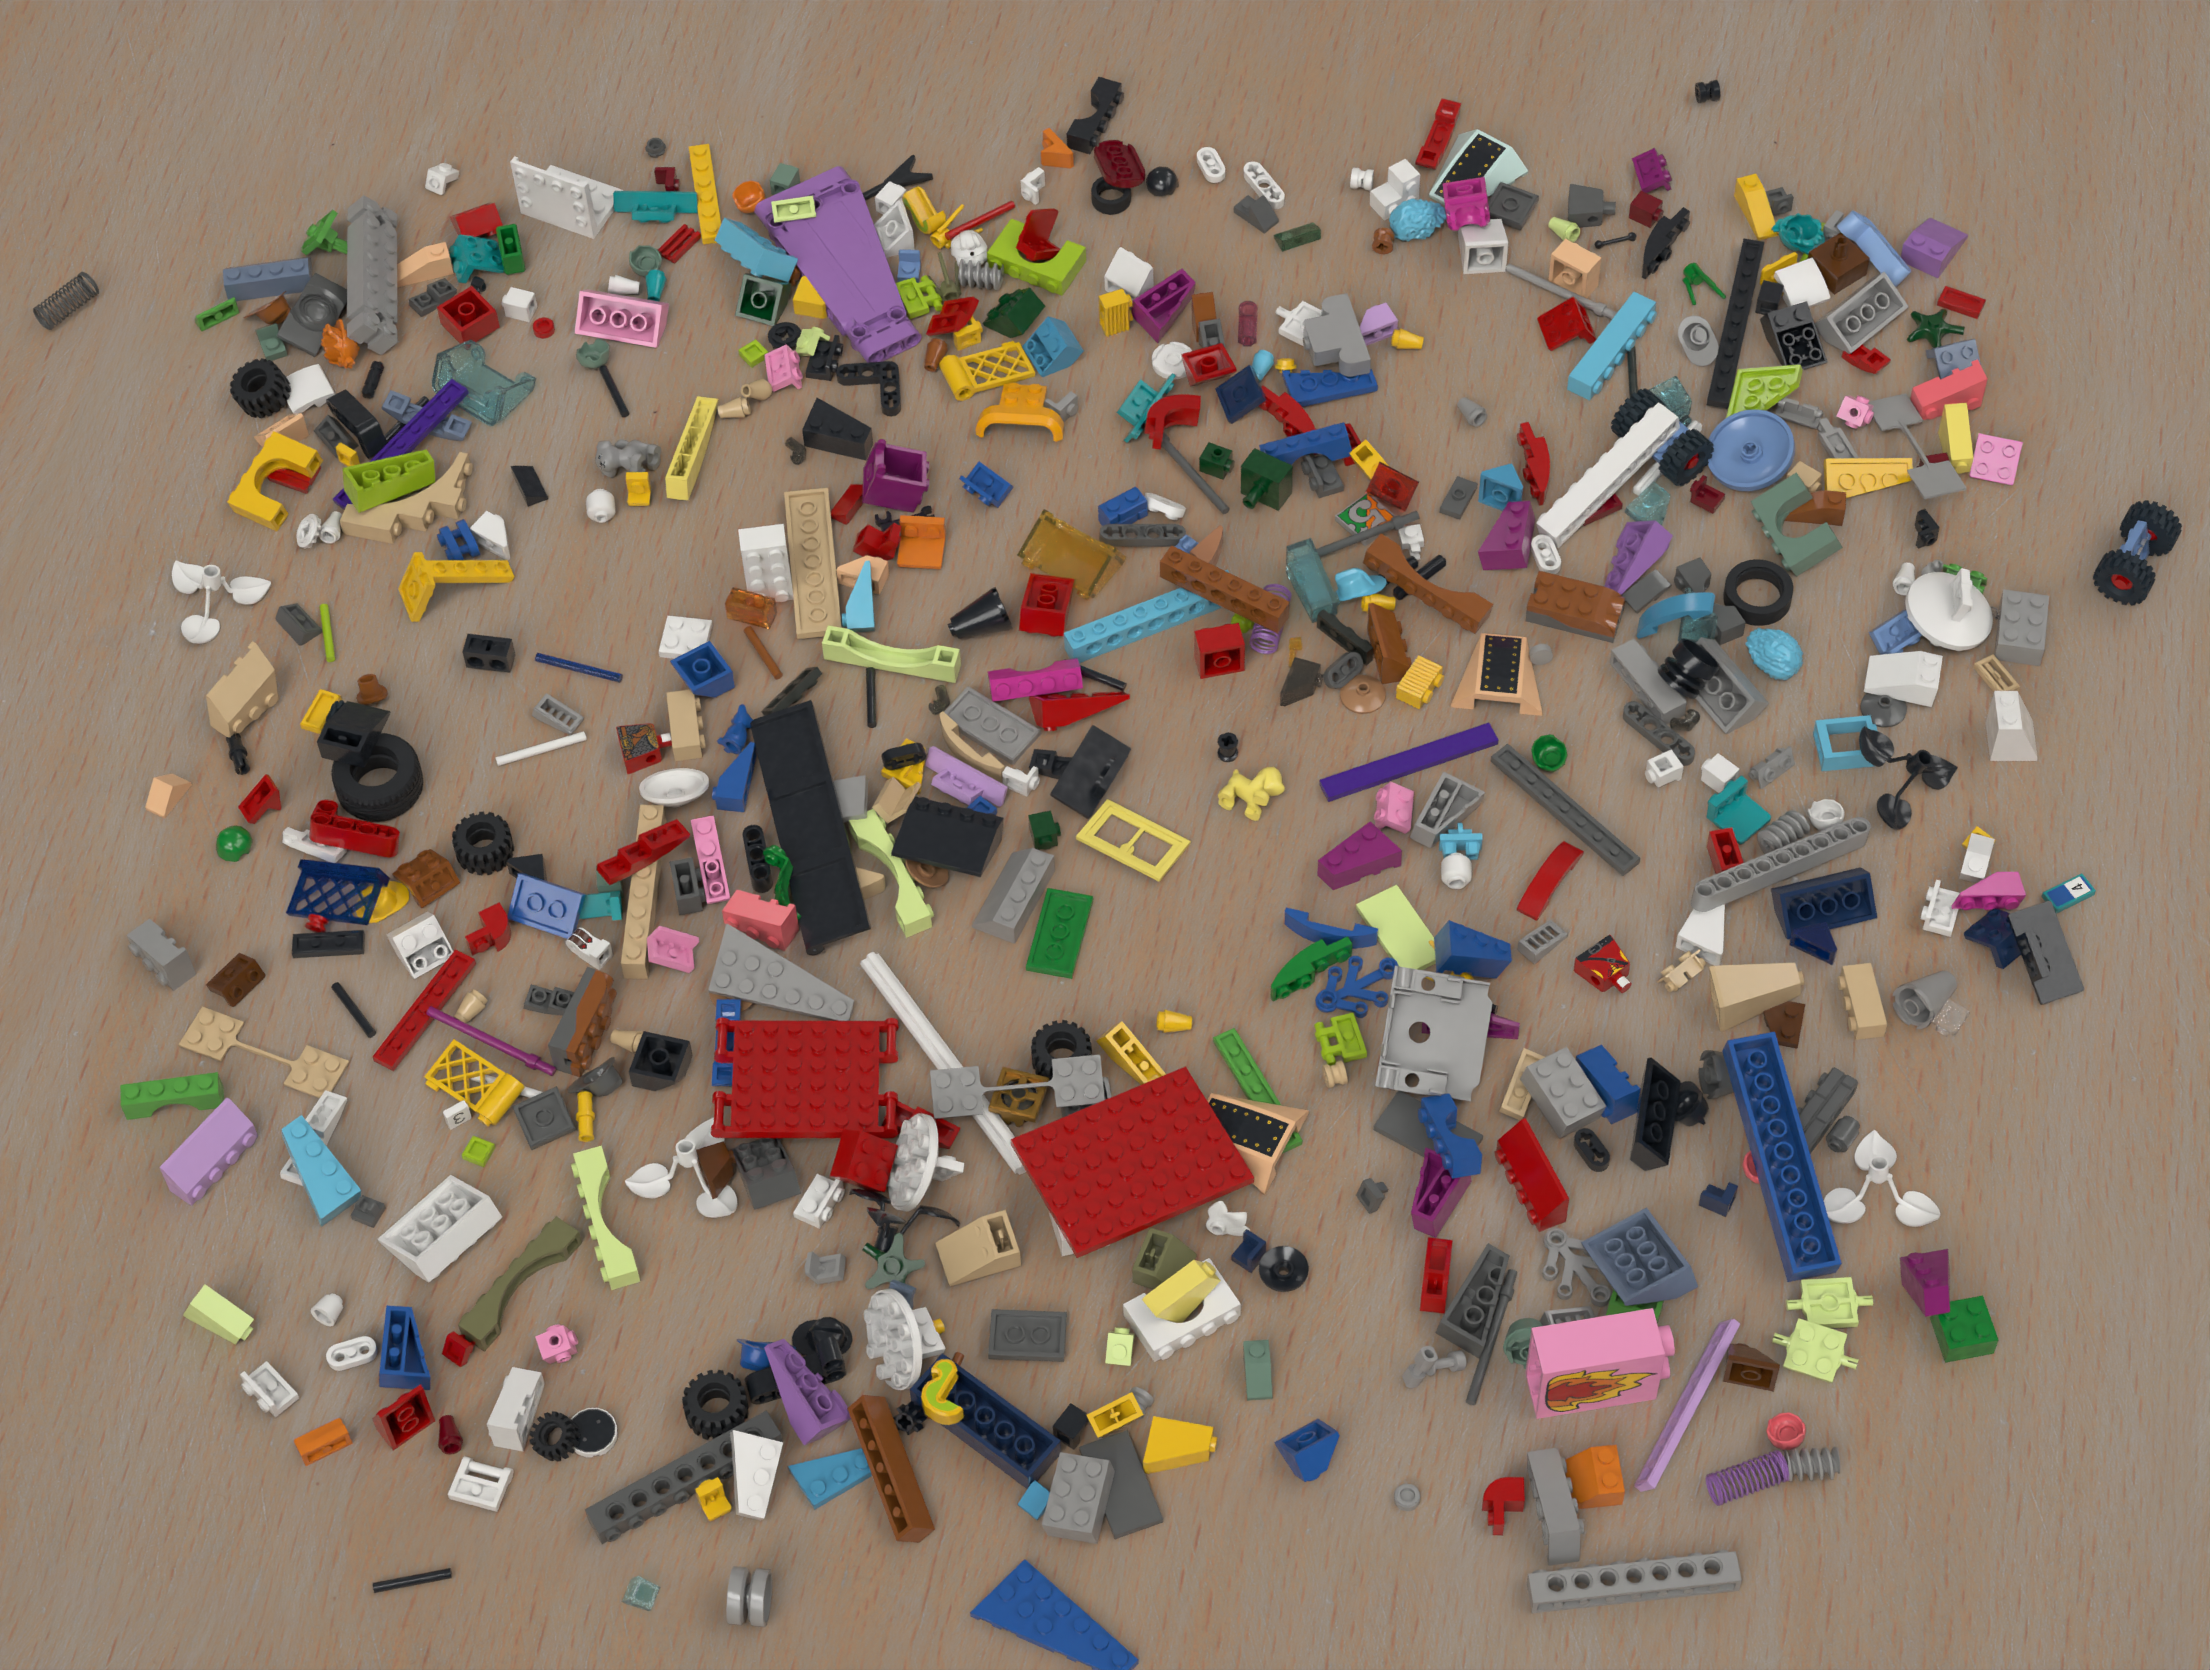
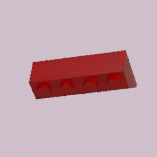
M1521 1119L1497 1140V1148L1494 1154L1498 1164H1503L1506 1170L1507 1181L1516 1188V1196L1519 1203L1525 1205L1531 1225L1535 1224L1538 1231L1541 1232L1566 1222L1569 1197L1527 1119Z

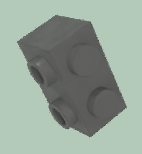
M693 857L670 861L679 915L703 911L701 902L706 900L703 887L698 888V882H702L700 868L695 869Z

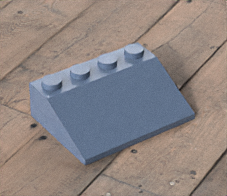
M1647 1207L1581 1242L1586 1252L1625 1306L1677 1299L1698 1287L1691 1266Z

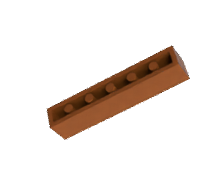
M862 1395L847 1409L896 1541L919 1543L934 1531L935 1527L886 1398L882 1396Z

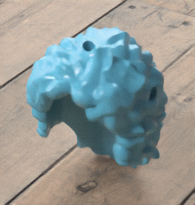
M1412 198L1403 201L1391 212L1389 222L1395 238L1402 241H1410L1411 239L1423 240L1431 236L1435 227H1441V224L1444 223L1447 217L1445 208L1440 203Z
M1761 628L1750 632V635L1747 637L1748 642L1745 644L1749 649L1751 659L1754 660L1753 664L1757 665L1760 670H1763L1766 674H1769L1770 678L1775 680H1787L1798 673L1803 664V652L1798 642L1790 634L1785 633L1783 630Z

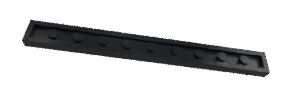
M1743 238L1706 405L1726 409L1729 407L1765 242Z

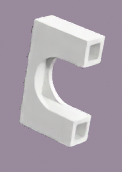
M1210 1258L1202 1262H1209L1216 1269L1215 1274L1221 1281L1202 1301L1203 1309L1193 1320L1184 1323H1174L1156 1317L1142 1300L1146 1295L1145 1293L1123 1304L1125 1319L1154 1362L1169 1358L1174 1351L1182 1347L1187 1348L1191 1346L1196 1339L1204 1335L1209 1336L1213 1334L1218 1327L1235 1322L1241 1315L1240 1302Z

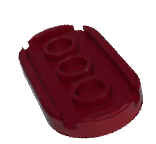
M1106 140L1099 143L1098 147L1095 146L1094 159L1105 182L1119 188H1132L1141 185L1145 181V169L1135 148L1131 144L1126 146L1120 140Z

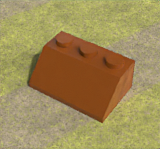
M1368 603L1367 632L1373 647V654L1381 683L1400 682L1412 665L1411 658L1406 657V640L1401 639V622L1396 621L1394 612L1377 604Z

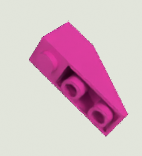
M1995 872L1960 892L1951 905L1952 909L2012 910L2017 908L2026 896L2019 872Z

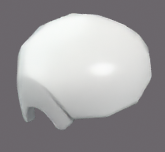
M1831 799L1814 801L1812 807L1808 809V817L1812 826L1820 831L1842 823L1845 816V811L1841 804Z

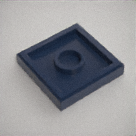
M1248 365L1215 388L1226 418L1231 424L1266 401L1255 370L1251 365Z

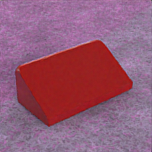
M851 484L830 511L832 519L845 525L850 522L863 504V484Z

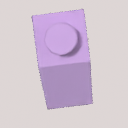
M1387 303L1375 305L1367 309L1360 325L1366 346L1391 337L1394 329L1398 327V320Z

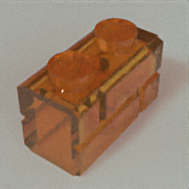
M733 587L725 602L728 619L768 630L771 628L777 615L775 598Z

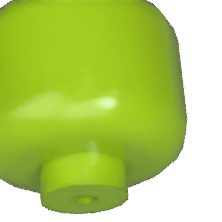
M1236 613L1231 619V624L1239 623L1242 633H1247L1249 629H1253L1255 623Z

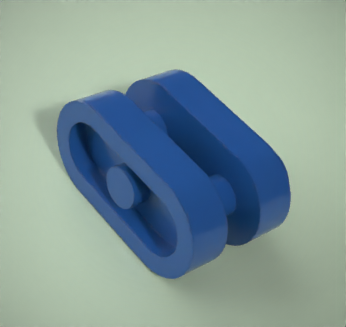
M464 519L455 522L457 529L450 531L448 526L439 529L440 533L437 534V538L441 547L446 546L447 549L444 551L448 560H464L462 555L469 553L471 558L480 555L475 538ZM461 537L464 545L458 546L455 539Z

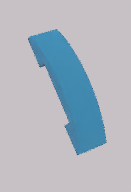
M1707 592L1688 593L1673 596L1654 604L1639 618L1636 637L1640 639L1657 633L1658 625L1687 615L1695 620L1712 614L1715 595Z

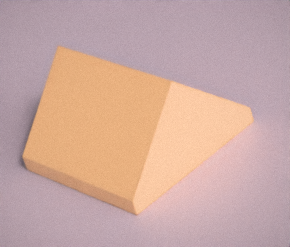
M294 413L282 418L255 435L254 438L263 447L265 440L271 436L273 431L297 442L302 441L309 434L302 413Z

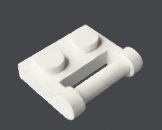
M464 1456L449 1490L448 1497L451 1500L497 1512L507 1486L513 1478L514 1471L507 1467L501 1469L474 1462L472 1458ZM472 1471L498 1478L499 1481L497 1483L467 1474Z

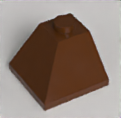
M1742 1343L1730 1344L1723 1382L1774 1392L1780 1364L1756 1348H1751Z

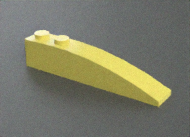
M697 396L665 477L667 498L689 500L709 443L718 407V399Z

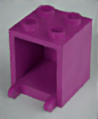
M884 439L875 442L863 467V503L914 513L917 505H920L922 502L923 493L927 492L929 488L927 452L886 444Z

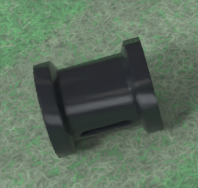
M1233 733L1221 734L1217 741L1219 745L1218 758L1223 762H1232L1238 757V749L1236 748L1238 746V739Z

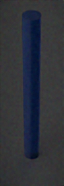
M537 653L535 661L619 683L622 681L623 675L620 673L542 653Z

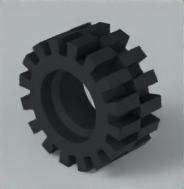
M552 1411V1414L544 1413L545 1419L540 1416L537 1418L540 1423L538 1425L533 1423L532 1425L535 1431H530L529 1435L533 1437V1439H530V1444L533 1445L534 1451L550 1461H561V1457L567 1459L569 1457L568 1452L572 1454L575 1452L572 1448L573 1445L578 1446L579 1444L575 1440V1438H580V1433L577 1432L579 1428L572 1419L556 1411ZM555 1428H561L562 1434L559 1441L554 1445H549L548 1436Z

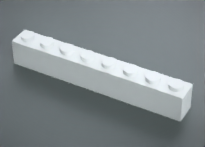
M1659 402L1654 407L1649 408L1644 417L1639 422L1634 423L1629 432L1624 437L1619 438L1615 442L1614 447L1608 453L1605 452L1593 468L1587 469L1584 476L1578 482L1573 483L1568 492L1562 498H1558L1547 513H1543L1536 523L1539 534L1549 536L1553 540L1555 547L1559 548L1585 523L1587 518L1595 513L1680 429L1678 416Z

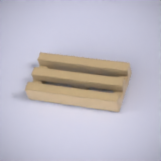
M1994 654L1974 663L1973 668L1993 692L2019 691V684ZM1990 662L1997 671H1994L1988 663ZM2001 676L2010 687H2007V685L2002 681V679L2000 678Z

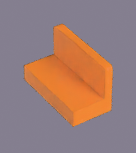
M340 1418L294 1439V1443L305 1466L353 1444Z

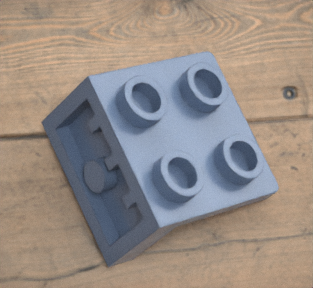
M1975 339L1963 340L1925 350L1927 359L1935 358L1940 379L1952 375V370L1959 368L1961 371L1972 366V361L1978 359L1980 363Z

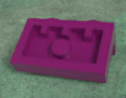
M1653 148L1632 158L1643 192L1648 193L1663 185L1667 191L1671 190L1669 182L1672 181V177L1668 169L1665 170L1667 162L1663 154L1659 155L1657 150Z

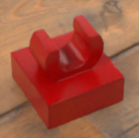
M453 1331L446 1336L442 1355L459 1367L467 1364L469 1354L473 1352L475 1342L472 1341L470 1343L465 1340L464 1334L458 1335Z

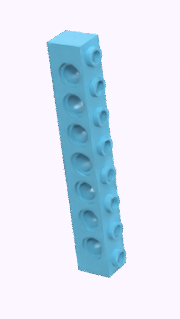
M1181 587L1065 632L1064 649L1070 659L1077 658L1079 663L1223 607Z

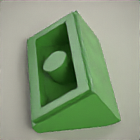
M233 297L196 315L195 323L201 332L239 314L235 298Z

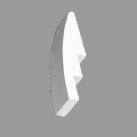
M325 1090L305 1120L327 1146L347 1103V1097ZM290 1157L280 1172L281 1179L303 1186Z

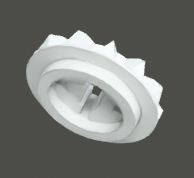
M309 514L299 524L296 535L299 547L304 549L311 548L313 543H316L317 537L320 536L319 531L322 529V526L320 525L321 519L317 515Z

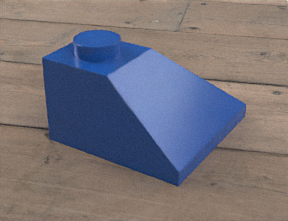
M1316 1419L1274 1443L1295 1476L1306 1482L1317 1479L1321 1473L1328 1469L1340 1435L1338 1431L1320 1419Z

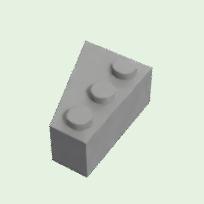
M1443 772L1417 819L1410 838L1429 848L1433 847L1440 840V834H1448V829L1455 828L1457 823L1462 822L1480 806L1485 792Z
M148 919L127 934L130 942L128 948L135 957L140 956L143 959L142 963L148 971L151 972L153 970L156 973V978L163 986L168 985L174 991L194 977L196 972L187 950L184 947L178 949L174 945L177 942L172 937L168 939L165 931L151 919Z

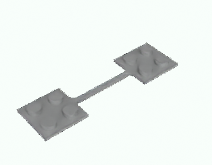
M1906 393L1868 403L1874 406L1872 409L1874 412L1873 419L1880 430L1902 429L1924 463L1921 467L1907 470V473L1924 499L1966 490V486L1950 461L1929 463L1907 426L1923 422V419Z
M1100 1055L1052 1059L1053 1078L1050 1081L998 1087H984L981 1085L979 1066L930 1070L934 1119L983 1115L982 1095L985 1092L1050 1086L1055 1091L1056 1108L1099 1103L1105 1100Z

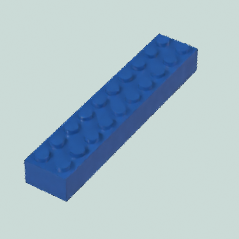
M1775 1032L1727 1040L1722 1052L1787 1282L1836 1273L1842 1264L1776 1034Z

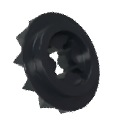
M778 323L769 330L768 341L772 344L773 349L780 348L786 344L790 348L797 347L796 343L802 331L794 323ZM788 333L789 337L783 341L782 338Z

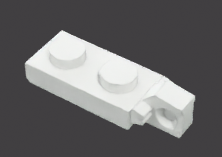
M287 827L283 831L282 843L306 854L324 859L327 862L335 864L347 853V849L311 841L309 838L310 830L306 829L304 832H300Z

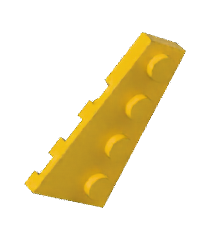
M1912 458L1824 459L1825 490L1846 492V498L1910 482L1912 479L1907 470L1913 469Z

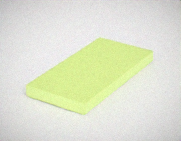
M1397 885L1356 904V910L1365 923L1370 927L1378 928L1379 943L1388 956L1397 961L1399 967L1424 970L1436 964L1435 950L1429 944L1430 940L1434 941V937Z

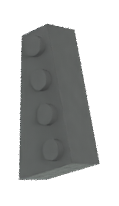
M1489 1243L1486 1245L1440 1320L1435 1332L1436 1334L1475 1357L1480 1358L1510 1255Z

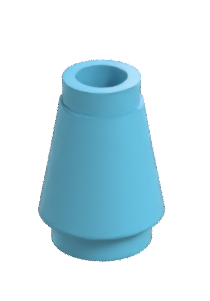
M1259 350L1258 353L1254 354L1252 367L1255 370L1259 383L1274 365V356L1266 350Z

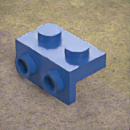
M980 461L967 478L962 475L959 478L965 483L962 487L972 495L977 492L980 495L978 499L987 506L992 503L998 508L1013 489L1010 483Z

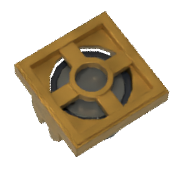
M1002 1067L996 1087L1005 1086L1012 1081L1014 1082L1009 1085L1048 1082L1049 1078ZM1048 1086L1036 1087V1090L1035 1088L994 1091L988 1107L989 1112L1001 1114L1002 1120L1009 1125L1012 1121L1016 1127H1020L1027 1121L1036 1123Z

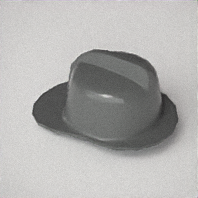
M615 1057L609 1058L599 1067L575 1080L569 1086L568 1093H575L582 1089L591 1092L595 1096H607L623 1082L613 1066Z

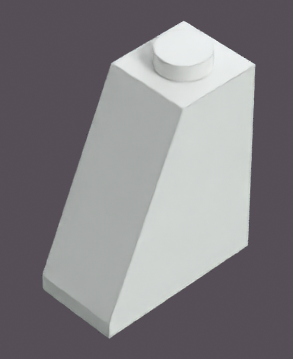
M1725 904L1707 912H1699L1693 909L1677 936L1676 948L1685 952L1690 951L1691 953L1700 949L1701 951L1696 954L1698 958L1701 957L1704 961L1714 966L1720 965L1723 955Z

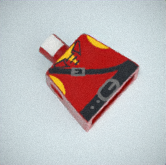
M1610 934L1575 958L1573 971L1601 992H1605L1615 986L1621 993H1624L1632 985L1626 978L1629 975L1630 962Z

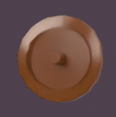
M374 674L363 675L357 681L360 690L356 699L359 704L375 703L385 699L388 695L387 689L378 683L377 677Z

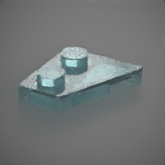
M1653 482L1626 507L1624 512L1636 522L1656 520L1662 526L1671 495L1656 482Z

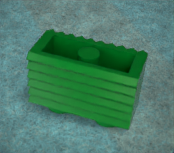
M510 224L497 227L496 233L504 273L509 275L524 272L526 269L517 225Z

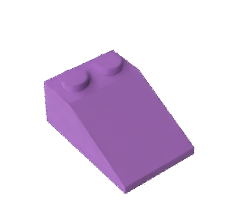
M1929 218L1913 230L1903 244L1901 258L1907 265L1939 278L1968 238V234Z

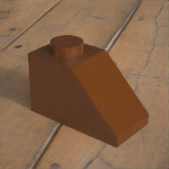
M724 1141L696 1150L699 1166L712 1199L719 1196L734 1175L732 1164H735L736 1160L732 1149L727 1150Z

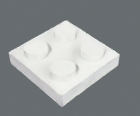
M667 616L659 648V657L675 659L708 642L713 626L712 620Z

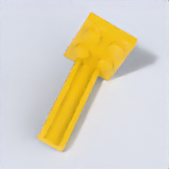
M414 552L398 590L411 622H420L423 613L426 611L428 601L433 595L435 583H509L513 581L514 574L508 560H425L423 552Z

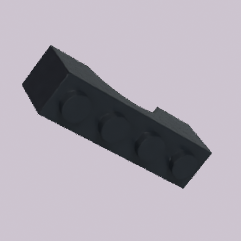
M1098 77L1091 89V105L1097 111L1088 118L1074 119L1066 133L1069 149L1090 155L1093 148L1098 146L1100 136L1106 132L1110 118L1113 119L1115 116L1117 105H1120L1123 101L1122 83Z

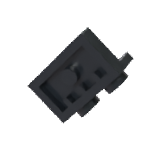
M839 335L834 336L833 342L818 341L814 356L809 358L805 372L806 378L832 380L833 373H836L839 365L838 356L841 357L843 354V344L840 343Z

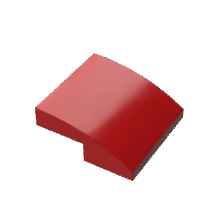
M972 296L944 301L941 313L932 315L926 334L933 336L958 332L971 319L979 300Z

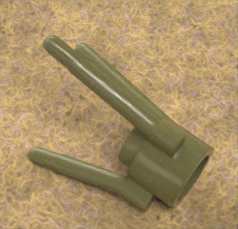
M939 252L938 257L945 280L941 283L940 289L934 282L936 286L935 291L940 294L944 301L958 299L962 293L960 290V280H958L959 266L957 261L955 262L954 283L949 279L943 255Z

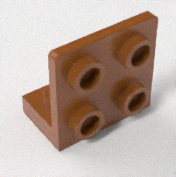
M432 849L420 852L415 859L400 865L392 873L395 879L409 888L420 908L425 907L460 884L449 860Z

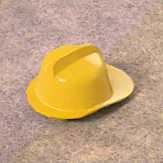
M396 881L371 884L362 890L360 898L356 903V913L363 922L377 923L406 906L409 901V891L406 886Z

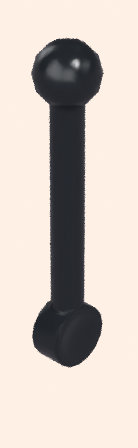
M1631 232L1628 236L1606 241L1597 240L1594 245L1600 249L1602 246L1626 240L1635 241L1637 235Z

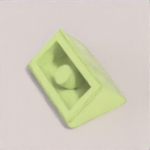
M813 196L771 202L774 223L816 217Z

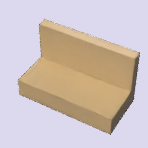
M892 777L886 781L872 808L888 824L907 812L921 784L917 782L905 789Z

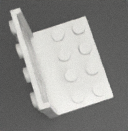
M515 156L510 161L521 214L592 239L597 236L614 211V191H623L552 165L545 171L519 162L518 157Z

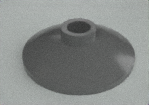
M1867 693L1862 698L1860 709L1863 716L1871 715L1872 724H1876L1878 727H1893L1901 723L1905 718L1907 705L1905 701L1893 699L1887 695L1880 696Z

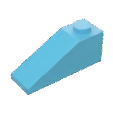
M865 561L847 602L846 613H842L843 627H847V629L855 633L875 631L870 561Z

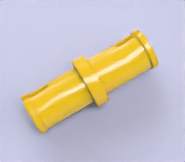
M587 1091L577 1094L578 1112L576 1113V1121H578L579 1129L578 1140L581 1142L594 1140L593 1121L595 1120V1113L592 1107L593 1094Z

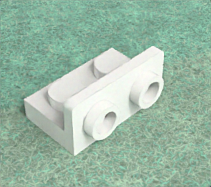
M817 1174L793 1213L794 1218L820 1229L823 1223L828 1222L831 1218L835 1203L840 1202L844 1196L843 1182L838 1179L833 1181Z

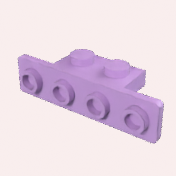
M934 746L929 748L925 766L938 773L933 777L931 785L967 805H970L979 796L999 807L1004 804L1007 786Z

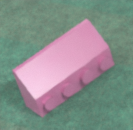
M588 289L582 290L579 293L575 334L657 348L666 327L669 303Z

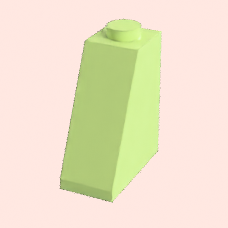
M206 1284L183 1314L187 1319L235 1345L240 1338L245 1341L253 1330L250 1325L254 1319Z

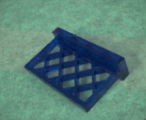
M300 859L298 868L301 870V874L286 913L289 916L308 918L309 914H316L325 917L328 921L368 925L382 886H388L390 878L380 868ZM307 879H314L316 884L305 890L304 886ZM330 881L334 882L335 886L324 892L322 887ZM348 884H353L355 888L344 895L342 889ZM369 886H374L372 892L364 897L361 891ZM319 889L321 896L311 902L308 896ZM339 892L341 898L330 904L328 898ZM358 894L361 900L350 907L348 900ZM305 899L308 905L301 910H296L298 903ZM325 901L327 908L321 912H316L315 907ZM345 904L347 910L336 915L334 910ZM364 906L363 917H356L354 912Z

